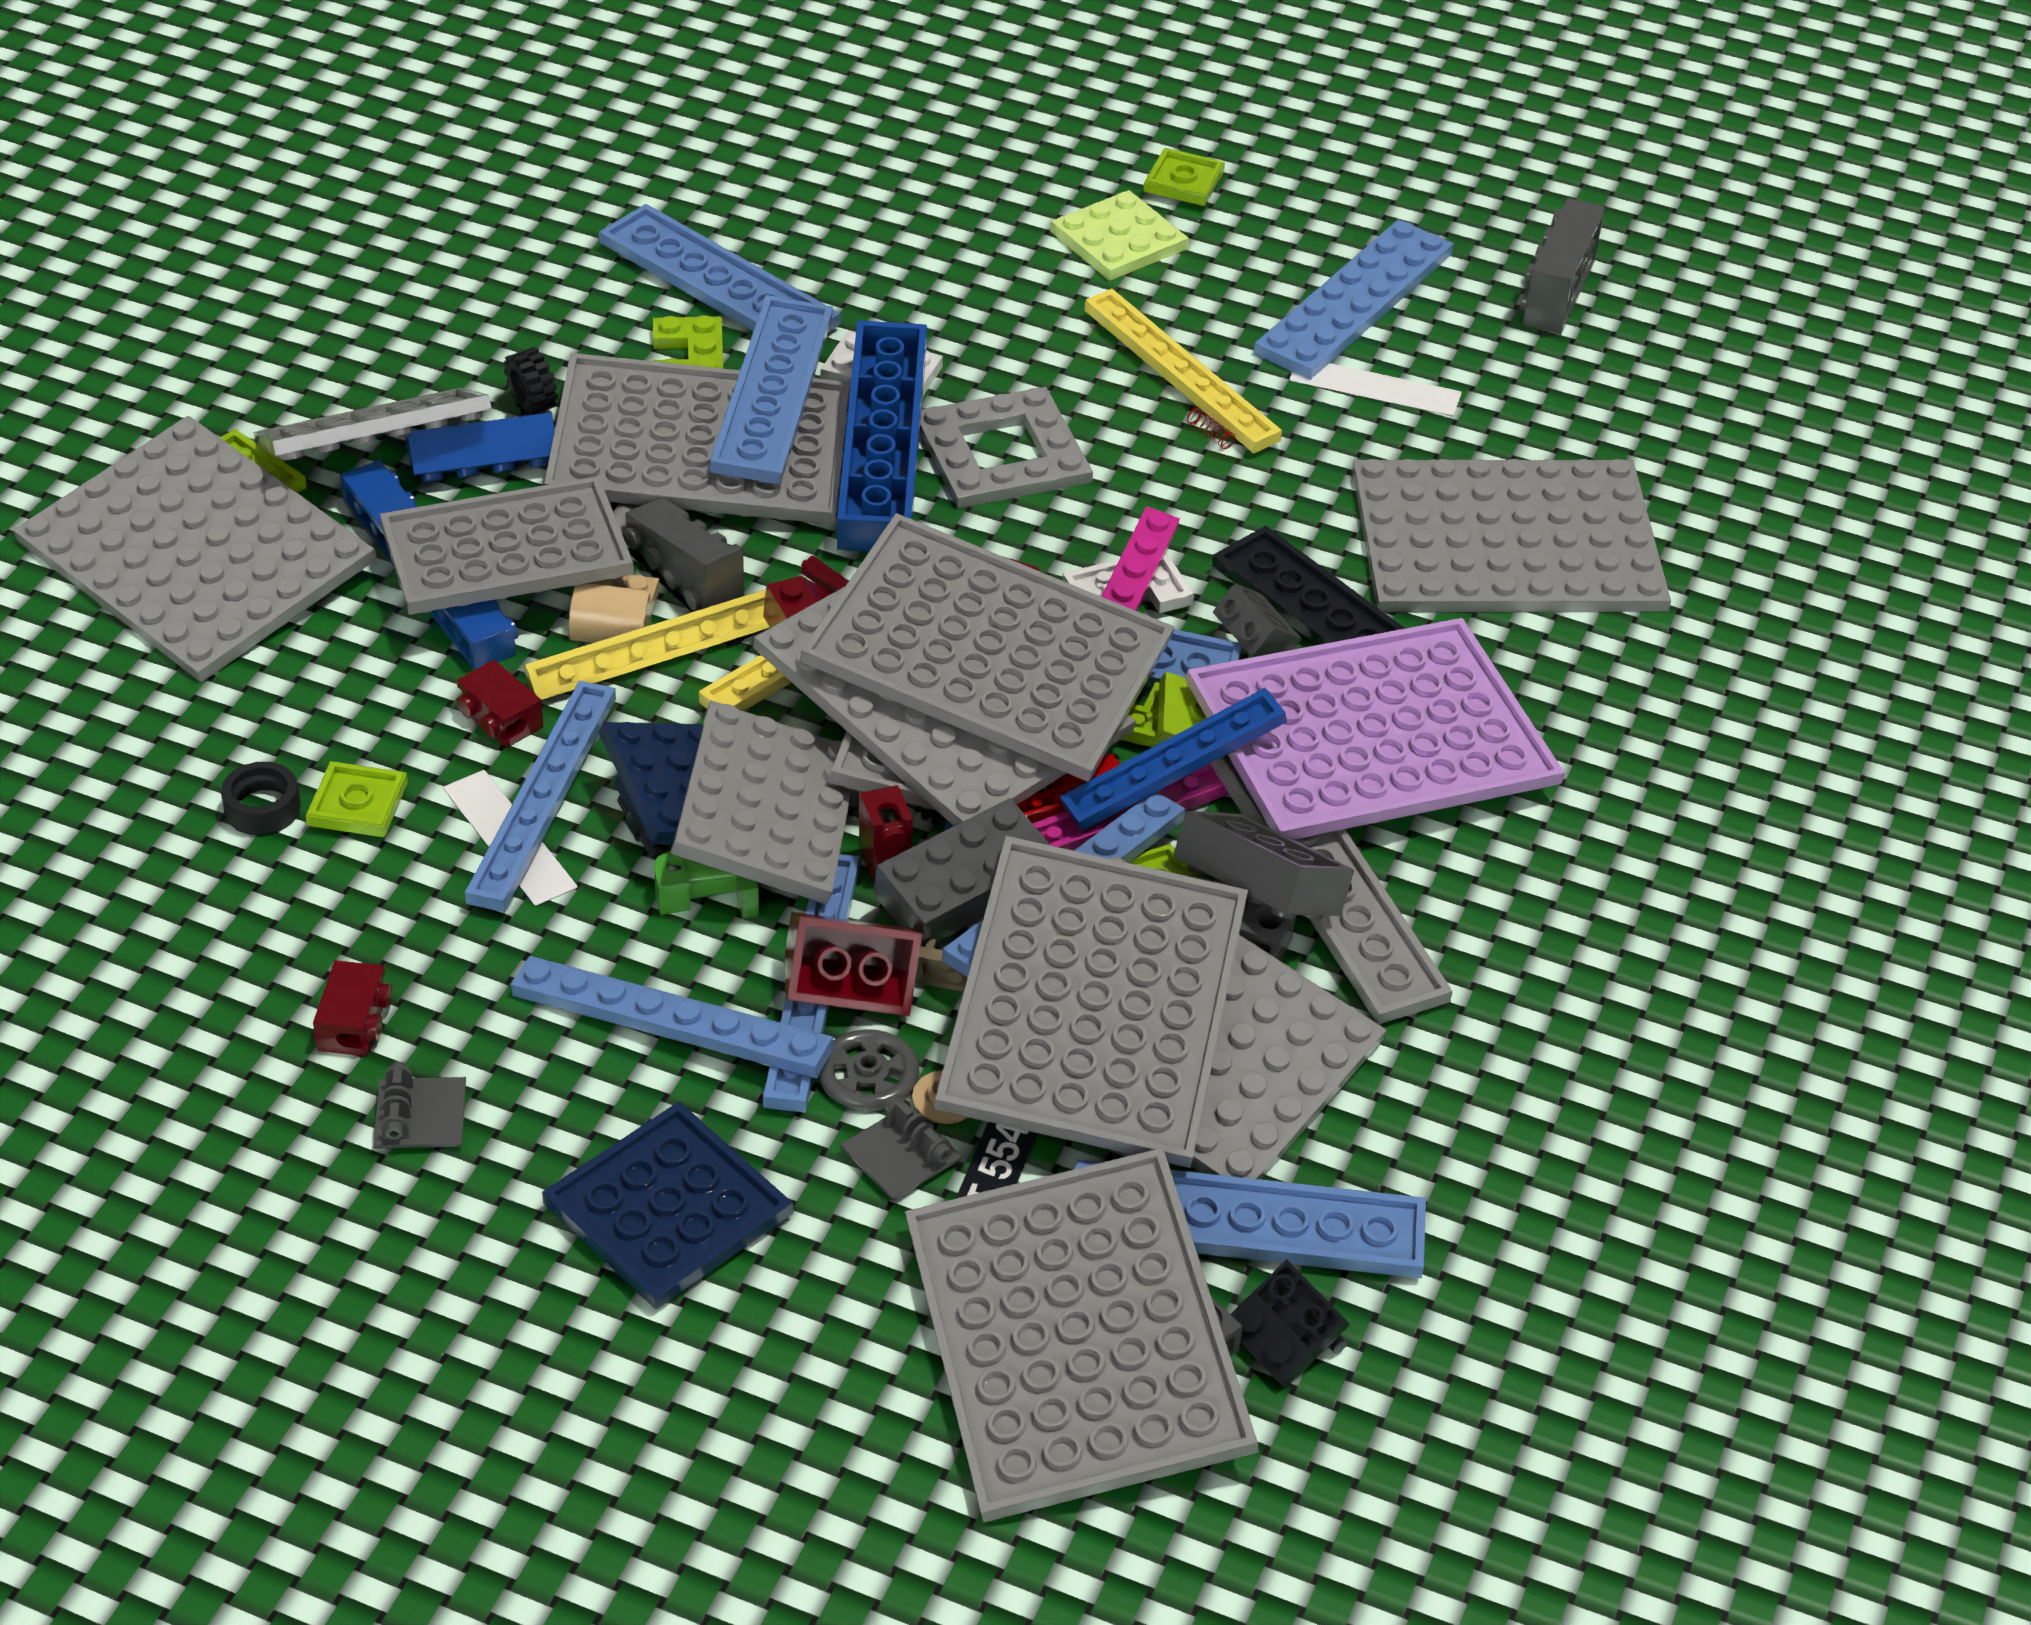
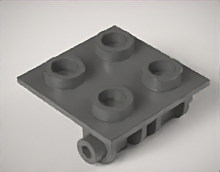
M394 1062L386 1071V1079H379L374 1149L462 1146L466 1077L413 1078L412 1072L406 1063Z
M892 1096L885 1103V1109L887 1110L885 1118L840 1144V1148L893 1201L962 1160V1156L950 1145V1141L942 1137L934 1129V1126L929 1121H926V1118L921 1113H917L910 1106V1102L906 1098H899L898 1096Z

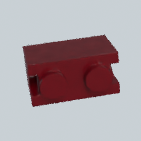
M492 660L457 679V687L462 691V695L456 699L460 712L466 718L470 717L481 726L489 738H495L506 749L544 728L541 699L497 661Z
M898 785L859 793V851L874 883L877 865L912 848L913 817ZM890 808V822L886 814L879 812L880 810Z
M334 960L313 1021L317 1051L368 1056L372 1041L379 1040L381 1035V1014L383 1008L388 1009L392 1001L393 987L392 984L384 983L383 981L385 975V967L383 965Z

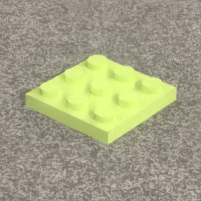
M1130 190L1051 221L1050 232L1109 281L1188 249L1189 238Z

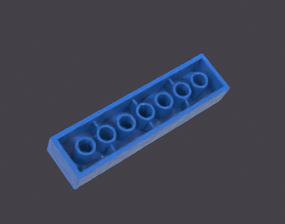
M857 320L837 515V550L869 552L896 513L913 520L926 363L927 324Z

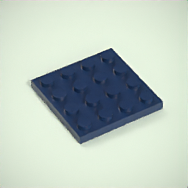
M603 722L599 736L652 844H673L703 724Z
M680 1101L542 1191L543 1204L655 1310L793 1214V1202Z

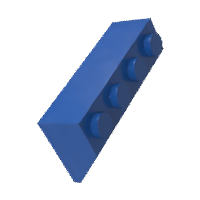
M552 412L414 430L412 433L406 434L405 443L413 478L421 477L422 483H431L444 480L443 474L456 472L458 478H467L480 475L479 469L493 468L494 473L514 471L515 464L529 463L530 468L547 467L555 430Z

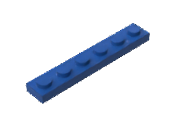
M1263 688L1060 796L1062 806L1082 832L1287 722L1286 713L1269 691Z

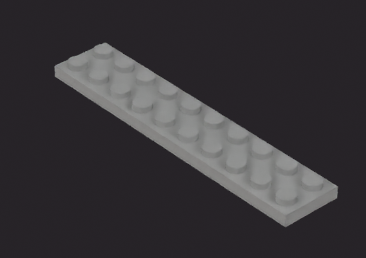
M1228 754L1211 762L1212 768L1225 785L1226 790L1242 815L1270 828ZM1343 829L1295 839V841L1354 869L1341 916L1323 915L1322 920L1310 919V921L1375 1022L1382 1024L1449 1003L1453 993L1452 989L1347 831Z

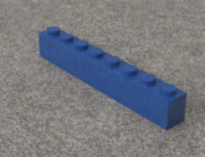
M378 460L341 473L342 495L345 505L393 565L381 527L380 513L415 508L417 505L413 495L409 491L405 492L400 486L397 475L393 471L389 472L383 463ZM496 599L429 612L474 670L492 660L499 663L516 656L515 639H518L516 625L510 617L506 618L502 614Z

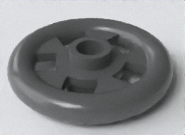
M863 1029L848 1032L833 1040L834 1049L818 1076L823 1090L835 1102L854 1110L879 1111L885 1109V1103L892 1096L907 1098L911 1094L919 1078V1064L914 1051L899 1037L880 1030ZM857 1047L863 1049V1052H859L852 1057H849L846 1053ZM883 1048L895 1056L887 1060L878 1052ZM863 1066H874V1067H872V1068H865V1067H863ZM847 1068L849 1078L837 1080L834 1069ZM891 1071L902 1075L897 1084L886 1081ZM857 1086L863 1088L875 1087V1094L856 1093Z

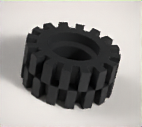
M532 347L505 357L504 366L506 369H504V374L508 377L506 383L507 386H510L511 397H515V404L517 407H520L522 414L526 416L534 415L557 406L558 394L555 391L557 390V384L552 379L555 377L553 372L549 370L550 365L548 361H544V355L542 352L539 353L538 348Z

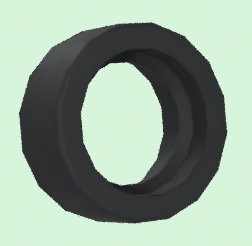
M253 762L242 765L232 771L222 784L221 798L224 814L228 823L239 832L249 835L276 833L291 825L299 815L301 800L298 782L294 773L283 765L274 762ZM260 790H272L283 794L274 803L264 806H247L239 803L246 795Z

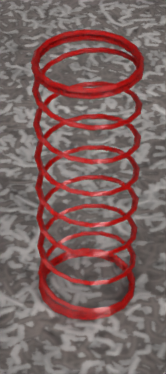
M1200 408L1192 409L1187 416V422L1190 425H1195L1196 428V423L1202 417L1201 412L1203 411ZM1199 409L1198 418L1192 423L1191 420L1189 422L1190 414L1194 410ZM1209 416V419H1210L1209 425H1211V424H1212V423H1211V419H1212V420H1214V419H1213V418H1210V416ZM1220 424L1218 425V426H1219V431L1217 432V434L1215 435V437H1216V436L1218 435V433L1221 431V430H1220V426H1222V425H1220ZM1209 425L1206 427L1204 431L1200 430V432H1204L1205 435V431L1208 429ZM1224 428L1222 429L1224 434L1218 442H1215V437L1212 439L1222 449H1228L1234 443L1235 435ZM1233 434L1234 437L1231 444L1223 448L1222 443L1228 435Z

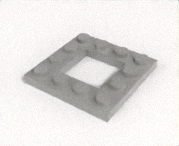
M1047 387L1031 388L1025 391L998 394L987 398L966 400L960 403L922 409L920 436L957 509L1093 482V470ZM1025 425L1042 457L980 469L963 436Z

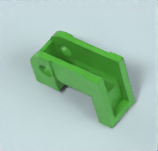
M671 851L661 854L654 862L655 894L660 915L690 911V899L736 892L743 919L759 916V896L756 881L670 854ZM678 865L682 867L677 871H671L667 869L669 866Z

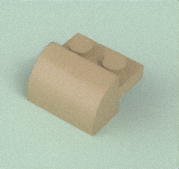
M628 575L617 579H606L575 586L569 615V640L595 643L652 625L651 613L660 590L659 578Z

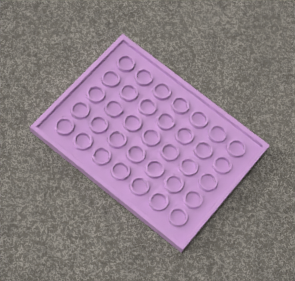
M1463 618L1187 670L1185 681L1206 718L1263 688L1269 691L1285 711L1286 723L1228 753V756L1270 829L1293 840L1562 784L1565 772Z

